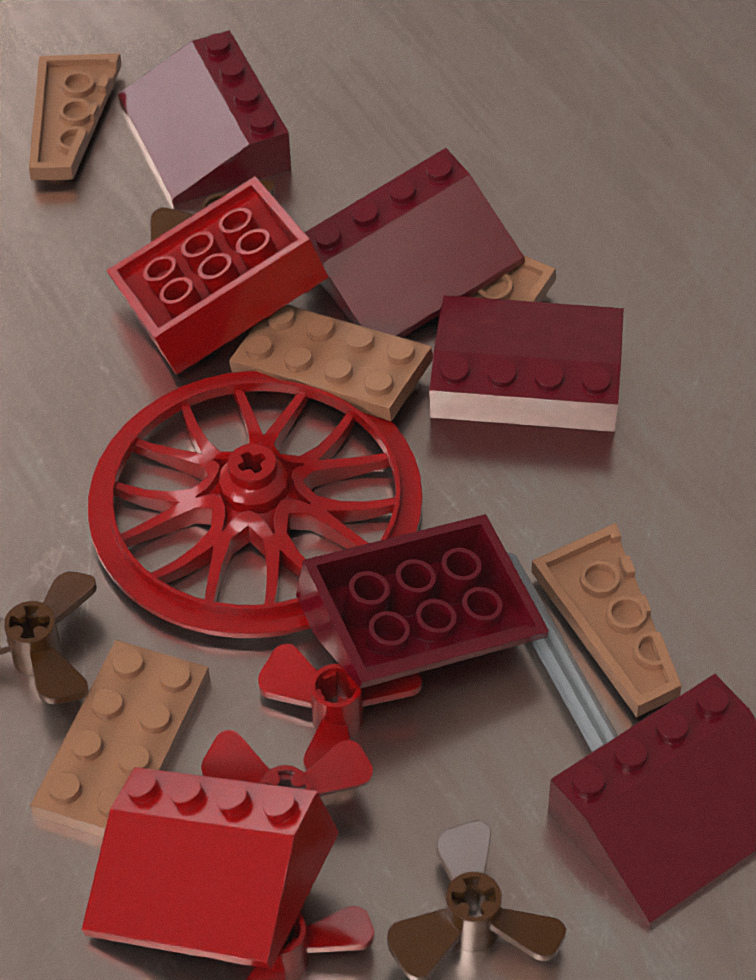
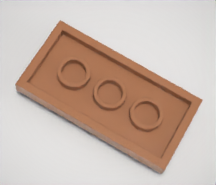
M285 305L272 316L263 319L254 326L229 362L232 373L258 371L278 380L309 385L347 401L365 414L392 421L433 361L432 346Z
M115 640L30 804L33 816L103 838L110 808L134 767L166 771L210 679L209 667Z

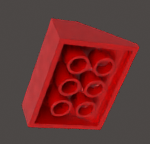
M255 176L106 270L176 375L188 367L197 364L208 354L227 342L233 341L244 331L263 319L272 316L277 310L302 294L311 291L316 285L329 278L308 236Z
M134 767L109 811L81 930L85 936L272 969L339 832L318 791Z

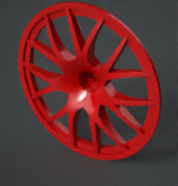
M258 371L226 373L181 386L159 397L141 409L122 426L107 445L93 473L88 494V521L95 550L111 579L133 601L159 618L185 629L215 636L264 638L288 635L311 629L297 598L277 602L281 564L297 577H300L302 563L305 559L289 537L290 529L311 530L346 549L368 544V542L343 523L368 520L392 513L390 522L381 540L416 532L419 528L422 512L421 476L411 448L392 421L365 414L347 401L309 385L278 380ZM272 391L295 394L296 396L263 435L244 392ZM233 394L246 429L249 444L242 445L234 451L221 452L208 441L200 429L190 406L211 398ZM309 398L328 404L346 414L332 433L317 447L300 456L279 453L285 438ZM181 411L196 452L166 447L144 441L143 439L160 423ZM355 422H358L373 436L384 452L369 456L332 459L347 438ZM132 452L202 480L192 489L176 491L148 490L118 482L123 467ZM391 467L395 480L396 495L393 498L373 501H339L317 496L312 489L317 486ZM115 496L162 513L120 534L114 515ZM193 524L211 525L208 532L193 548L175 561L151 573L139 563L128 549V547ZM251 542L265 556L267 567L265 603L260 605H236L217 602L224 574L232 555ZM210 563L205 599L194 597L166 584Z

